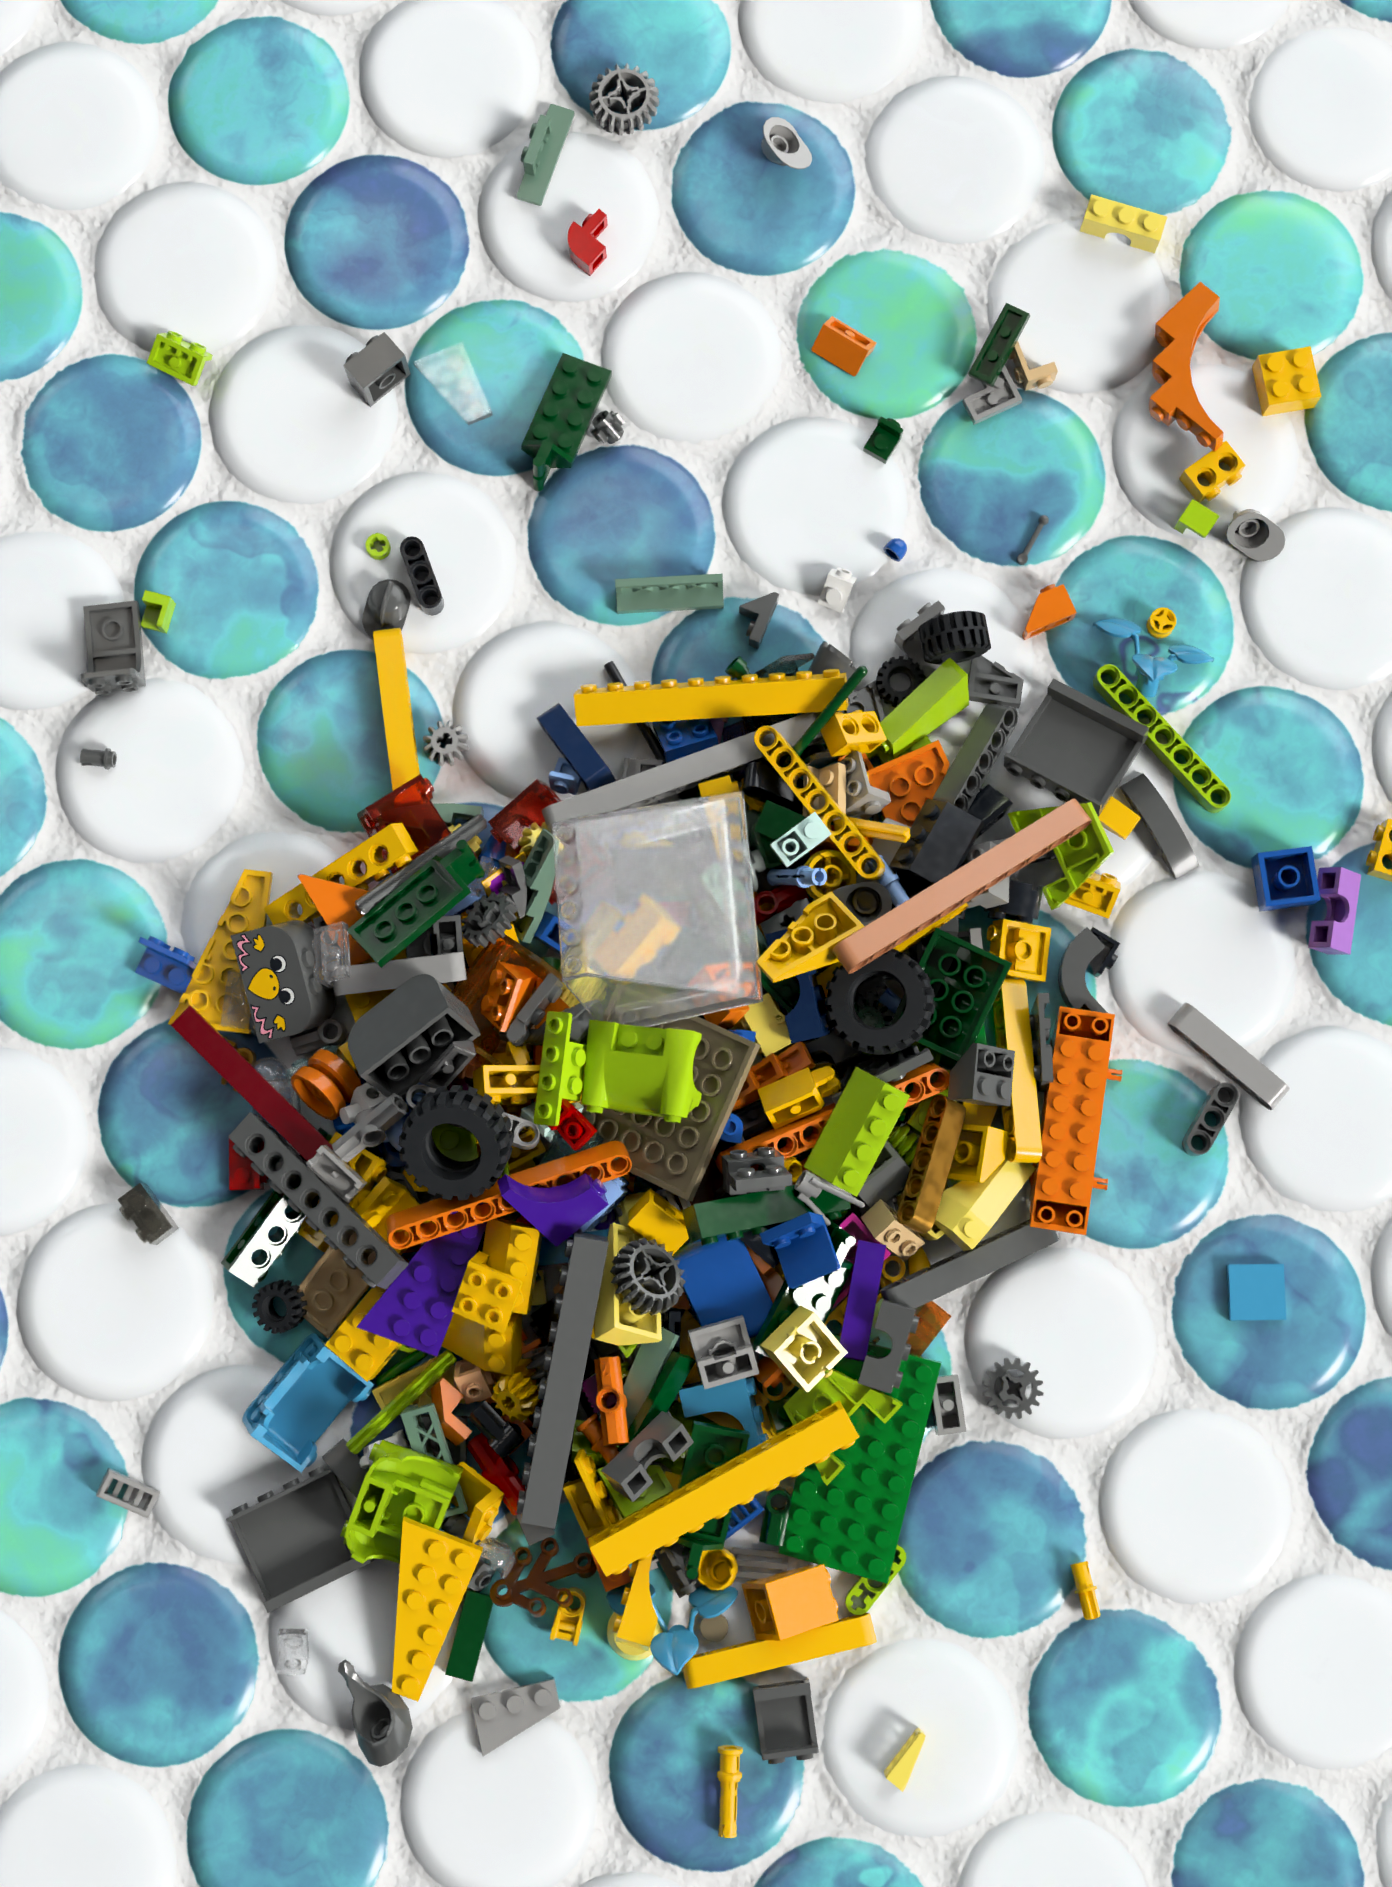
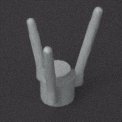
M808 1170L802 1172L794 1186V1189L799 1192L797 1198L803 1201L814 1213L823 1215L827 1226L831 1224L830 1220L809 1199L811 1196L817 1198L822 1189L859 1207L865 1206L864 1202L850 1196V1193Z

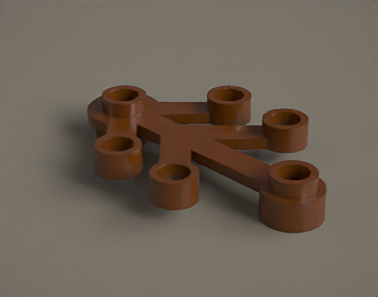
M548 1537L541 1542L542 1552L528 1577L518 1581L524 1567L528 1566L533 1559L528 1548L520 1547L514 1553L515 1562L506 1578L497 1580L491 1586L490 1598L499 1607H508L515 1604L529 1611L536 1618L545 1614V1603L541 1598L529 1599L520 1593L532 1590L557 1602L561 1608H567L573 1603V1595L567 1588L557 1589L548 1585V1583L573 1574H577L581 1578L593 1576L597 1570L594 1559L590 1553L583 1552L578 1554L573 1562L545 1571L552 1557L559 1551V1545L556 1540ZM554 1544L552 1550H546L547 1545ZM521 1554H528L526 1559L519 1560ZM588 1560L585 1566H579L581 1561ZM502 1589H508L506 1594L499 1595V1592ZM562 1595H568L566 1601H559ZM536 1604H541V1608L538 1611H533V1607Z

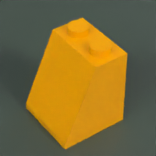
M810 1564L741 1584L756 1640L781 1641L839 1620L837 1614L838 1604L832 1596L830 1588V1574L825 1569L824 1564Z

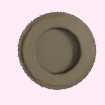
M722 1614L714 1618H702L700 1623L701 1634L706 1640L711 1642L722 1640L728 1632L727 1619Z

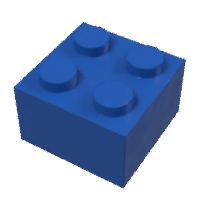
M1312 846L1261 852L1251 858L1259 912L1309 906L1321 900Z

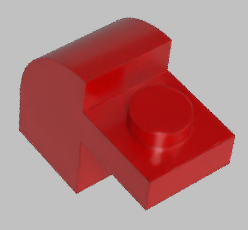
M600 209L594 214H589L584 219L582 227L573 221L568 230L570 257L575 265L589 276L607 258L606 246L596 239L608 226L607 214Z

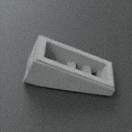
M110 1468L107 1469L96 1492L97 1497L146 1518L149 1517L160 1494V1491ZM114 1478L118 1482L112 1494H110L107 1490ZM123 1484H128L123 1498L117 1497ZM137 1488L139 1491L131 1504L128 1500L133 1489ZM144 1492H146L149 1496L142 1509L138 1505Z

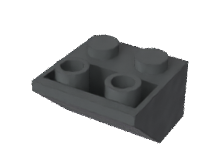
M973 1043L950 1071L948 1099L982 1106H1011L1015 1051Z
M888 1139L858 1194L870 1208L880 1199L886 1203L905 1188L910 1172V1167Z

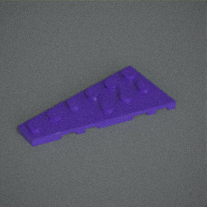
M487 1221L426 1241L410 1260L409 1265L393 1281L358 1324L357 1328L438 1357L454 1314L451 1311L468 1262L477 1253Z

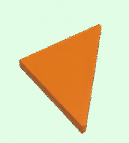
M299 874L297 877L350 964H360L370 958L347 931L348 928L364 916L356 910L354 903L369 892V890Z

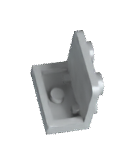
M939 600L933 605L930 602L924 605L917 612L919 616L914 620L910 621V619H907L897 627L898 632L894 640L908 658L913 659L912 662L914 664L918 662L920 670L923 669L925 679L940 665L924 661L918 628L927 620L944 614L945 607Z
M855 750L839 762L846 765L847 817L867 820L891 802L888 792L870 786L861 752Z

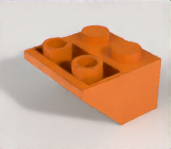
M498 961L496 968L490 974V986L487 995L483 997L481 1002V1014L499 1031L507 1032L511 1023L530 999L537 975L527 967Z

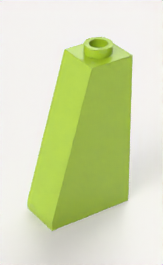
M948 658L880 722L887 740L878 746L879 749L884 753L888 752L895 759L969 706L968 674L951 658Z

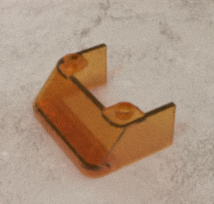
M506 934L504 938H498L495 944L491 941L488 942V945L482 949L466 971L467 980L459 981L451 991L453 995L468 1007L481 1034L472 1041L475 1051L494 1065H503L491 1056L498 1048L500 1037L493 1030L495 1026L481 1014V1002L483 997L487 995L490 986V974L496 968L497 962L527 967L542 980L552 973L566 985L570 981L542 958Z

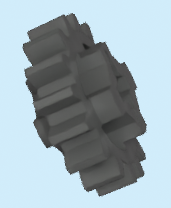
M491 892L489 898L483 895L481 900L473 903L474 908L472 910L466 911L468 917L461 920L464 924L461 927L464 933L463 937L475 947L481 944L485 948L489 941L495 944L498 938L505 937L504 931L506 929H512L510 922L517 919L514 915L518 911L514 906L515 903L503 892H500L498 895L495 892Z
M1004 1358L1003 1366L995 1362V1372L986 1371L990 1380L982 1381L983 1385L988 1386V1390L982 1393L983 1396H990L991 1398L987 1406L996 1405L995 1413L997 1415L1004 1410L1005 1418L1007 1419L1011 1418L1012 1413H1015L1018 1419L1022 1418V1411L1029 1415L1032 1414L1030 1406H1039L1040 1403L1035 1398L1044 1394L1042 1391L1037 1390V1386L1043 1384L1042 1380L1035 1379L1039 1371L1033 1370L1030 1372L1031 1363L1029 1362L1021 1366L1020 1358H1015L1013 1364L1010 1363L1008 1358ZM1017 1369L1024 1374L1019 1377H1012L1007 1370ZM999 1378L1001 1381L1000 1390L995 1394V1382ZM1008 1381L1019 1384L1016 1388L1018 1396L1013 1393H1007L1009 1389ZM1031 1384V1393L1027 1399L1025 1396L1026 1386ZM1011 1399L1015 1401L1018 1407H1007L1002 1402Z

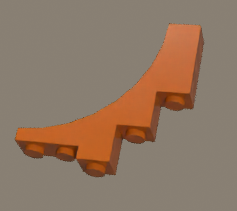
M1199 282L1156 323L1155 338L1165 349L1152 361V375L1162 386L1149 398V412L1156 421H1162L1167 426L1176 420L1183 430H1189L1193 433L1202 446L1210 447L1215 452L1223 444L1224 432L1209 418L1197 398L1192 384L1190 361L1196 342L1203 329L1219 311L1220 297L1202 282Z

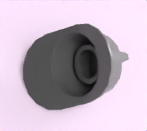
M383 580L374 585L369 592L363 612L362 624L364 630L371 638H373V631L400 627L402 631L411 600L409 590L403 583L397 580Z
M864 881L842 886L832 892L864 926L888 913L892 908V898L889 891L882 884L874 881Z

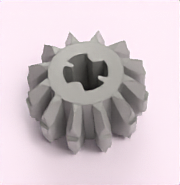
M449 720L446 727L443 726L441 721H438L437 726L439 729L435 730L430 726L428 731L432 736H423V741L428 743L423 747L425 753H430L428 758L431 762L438 759L439 766H443L445 760L448 759L450 766H453V758L455 756L458 760L462 761L464 759L459 751H468V745L464 744L468 740L467 734H461L463 730L461 725L453 729L452 721ZM446 739H449L451 745L447 744L445 748H442L440 742L444 743Z

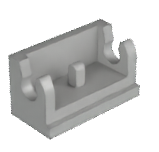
M321 1145L316 1151V1155L307 1161V1167L349 1204L368 1182L345 1161H342L330 1147Z

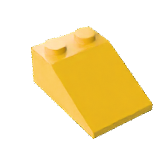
M512 1312L506 1330L501 1333L454 1313L442 1347L484 1371L512 1375L522 1356V1314Z

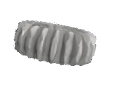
M616 63L615 71H611L606 67L605 76L598 74L597 82H593L592 91L589 93V100H591L590 110L594 112V119L600 120L602 128L609 125L611 133L616 128L619 129L621 136L624 130L629 129V132L633 134L635 127L642 131L644 129L643 123L650 125L652 122L651 116H656V107L659 106V90L657 87H654V79H648L647 71L640 73L638 65L633 70H630L628 63L624 66L625 69H620ZM617 86V88L613 92L608 93L612 88ZM621 92H623L624 98H626L627 106L622 99ZM640 103H643V105L638 110L632 112V110L635 107L640 106Z

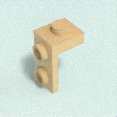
M1018 341L1008 357L1009 360L1013 359L1016 367L1014 368L1015 378L1019 384L1022 383L1025 391L1037 386L1039 389L1048 387L1056 378L1058 370L1055 362L1029 370Z

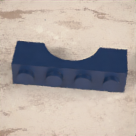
M788 929L765 934L768 948L776 939H780ZM818 969L796 975L800 985L799 1000L795 1008L785 1016L791 1043L830 1034L831 1022L828 1021L826 1015L828 1012L824 1011L822 1003L825 1000L824 990L821 985H818L816 978Z

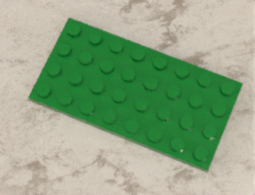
M832 1333L840 1343L841 1335ZM869 1343L867 1354L885 1357L890 1354L892 1349ZM909 1354L907 1361H901L899 1371L904 1373L899 1389L893 1388L891 1394L881 1391L903 1403L899 1410L884 1424L865 1404H862L849 1417L859 1438L855 1440L851 1447L844 1450L839 1448L832 1452L845 1464V1467L826 1485L816 1465L812 1463L805 1467V1470L796 1477L783 1546L779 1547V1554L815 1564H824L825 1567L888 1584L942 1362ZM842 1358L832 1369L859 1381L864 1362Z

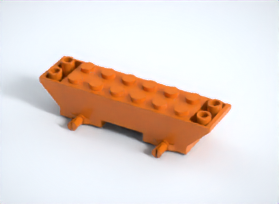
M1059 1007L1053 1036L1050 1041L1052 1047L1053 1082L1049 1083L1047 1090L1044 1091L1040 1124L1042 1156L1038 1163L1032 1164L1036 1169L1029 1177L1031 1186L1029 1197L1030 1227L1086 1235L1092 1188L1107 1190L1108 1185L1103 1184H1108V1179L1094 1177L1106 1079L1119 1082L1122 1079V1076H1117L1122 1075V1070L1108 1068L1115 1014Z

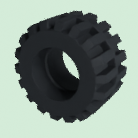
M957 611L939 615L927 620L918 628L924 661L931 664L941 665L948 658H951L955 663H960L977 658L991 649L986 617L981 612Z

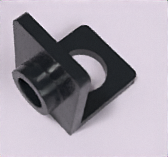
M1092 927L1090 931L1105 946L1110 948L1094 975L1098 978L1105 968L1110 970L1118 956L1114 953L1120 943Z

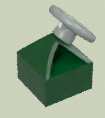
M766 800L760 807L748 835L754 851L747 853L739 840L732 842L731 848L736 866L746 887L751 892H755L758 889L755 872L758 873L766 869L785 866L770 844L807 817Z

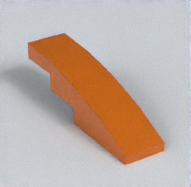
M801 1041L797 1042L778 1056L772 1053L751 1067L732 1112L760 1099L757 1089L807 1067L809 1069L815 1067L816 1065L805 1044Z

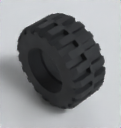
M891 949L854 973L848 974L843 965L836 967L832 972L834 976L831 982L828 981L826 987L828 990L827 997H825V1006L828 1009L826 1015L828 1021L834 1027V1032L850 1047L873 1055H891L910 1048L911 1044L915 1041L918 1042L923 1037L922 1033L925 1029L929 1028L931 1024L930 1018L934 1014L935 1005H933L934 989L931 987L930 979L922 967L906 954ZM876 975L894 978L900 983L906 995V1007L900 1019L894 1024L883 1028L871 1027L865 1024L857 1015L854 1007L855 993L860 984Z
M453 1085L449 1091L446 1086L437 1088L434 1094L429 1092L423 1096L407 1117L402 1127V1133L399 1136L398 1145L402 1147L399 1155L402 1162H407L404 1167L406 1173L409 1176L412 1174L415 1176L414 1183L417 1186L421 1187L424 1185L427 1187V1193L433 1196L436 1193L442 1194V1199L451 1200L453 1196H457L458 1200H467L471 1193L474 1197L483 1194L485 1189H490L496 1183L498 1177L501 1176L511 1156V1145L514 1141L513 1132L509 1131L511 1127L509 1117H502L504 1109L501 1105L492 1104V1097L486 1093L484 1096L477 1094L478 1089L469 1087L468 1090H462V1085ZM447 1123L465 1127L478 1140L481 1149L480 1157L471 1161H456L446 1157L436 1147L432 1137V1129Z

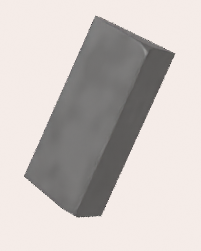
M469 1040L452 1042L419 1079L420 1083L434 1089L443 1086L447 1087L476 1055L473 1042Z

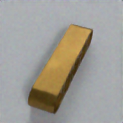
M942 1094L934 1097L929 1105L897 1212V1220L900 1224L922 1234L927 1233L935 1222L966 1116L964 1105L950 1100Z

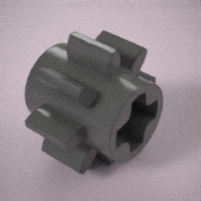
M602 411L593 419L592 424L595 429L591 433L598 442L602 441L603 444L606 442L613 444L622 437L624 430L621 426L625 421L618 413Z

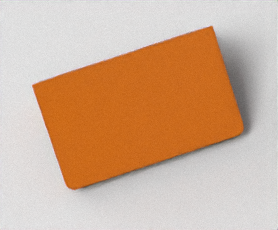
M832 316L823 324L811 350L850 375L856 376L865 358L873 352L877 343Z

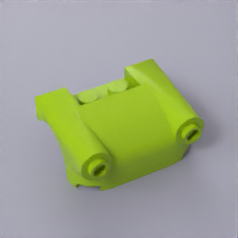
M589 1019L581 1105L586 1106V1111L603 1114V1109L609 1108L624 1113L664 1117L666 1122L681 1123V1118H687L688 1114L695 1107H698L702 1093L696 1089L693 1081V1061L702 1034L692 1030L662 1029Z
M382 1440L380 1445L375 1443L371 1450L369 1460H372L373 1463L365 1475L349 1521L346 1520L340 1534L341 1537H344L343 1544L350 1550L351 1557L362 1564L373 1558L385 1559L400 1564L403 1516L440 1530L464 1469L463 1467Z

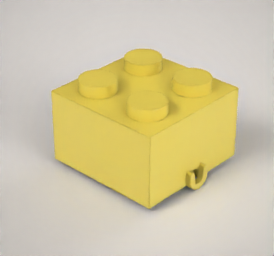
M769 992L747 1004L749 1011L740 1021L745 1030L756 1032L755 1043L761 1045L757 1052L759 1056L765 1055L767 1057L772 1053L778 1056L796 1044L791 1043L785 1016Z
M801 1305L760 1345L788 1379L807 1393L822 1378L829 1377L833 1372L832 1368L848 1353L818 1316Z

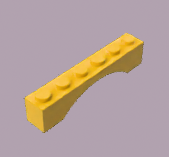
M665 1471V1476L674 1489L673 1491L677 1490L680 1475ZM655 1550L646 1560H636L632 1563L629 1576L634 1577L631 1588L625 1587L620 1603L626 1605L623 1616L617 1615L612 1632L617 1633L616 1642L649 1651L658 1620L649 1590V1571Z

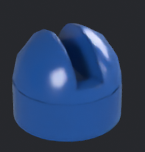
M894 538L883 549L891 559L900 562L906 554L907 544L900 538Z

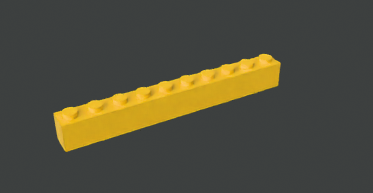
M839 669L824 670L823 674L812 675V671L796 672V676H785V673L777 672L769 674L767 678H758L757 674H747L741 676V680H731V676H718L714 678L715 681H704V678L696 677L688 679L686 683H677L676 679L662 680L661 684L650 685V681L634 682V686H623V683L616 682L607 684L606 688H597L596 684H586L580 686L581 689H578L573 694L576 725L592 726L822 712L846 683L847 677L846 673H840ZM848 698L837 711L847 710Z
M839 1400L588 1538L589 1548L606 1577L612 1573L613 1575H618L625 1571L632 1562L636 1560L643 1561L649 1558L653 1551L661 1546L669 1547L673 1545L681 1535L700 1530L704 1523L710 1519L724 1517L730 1508L738 1504L745 1505L754 1499V1495L763 1490L766 1492L773 1490L780 1484L779 1481L789 1476L793 1478L800 1475L805 1470V1467L814 1462L818 1464L827 1460L830 1457V1453L839 1448L844 1450L851 1447L855 1440L859 1438V1435Z

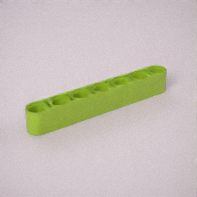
M1106 664L1100 667L1093 679L1095 690L1114 710L1139 722L1137 719L1138 714L1148 716L1149 724H1143L1149 727L1148 737L1145 742L1147 747L1205 810L1210 813L1222 811L1231 800V792L1227 786L1116 666ZM1101 675H1110L1113 683L1105 684L1101 680ZM1127 694L1131 698V703L1123 704L1119 700V695ZM1158 733L1164 734L1168 741L1167 744L1157 742L1155 735ZM1174 754H1182L1185 757L1186 763L1178 764L1174 760ZM1198 773L1202 775L1204 784L1195 783L1192 779V774ZM1211 793L1219 794L1222 798V804L1213 803L1210 797Z

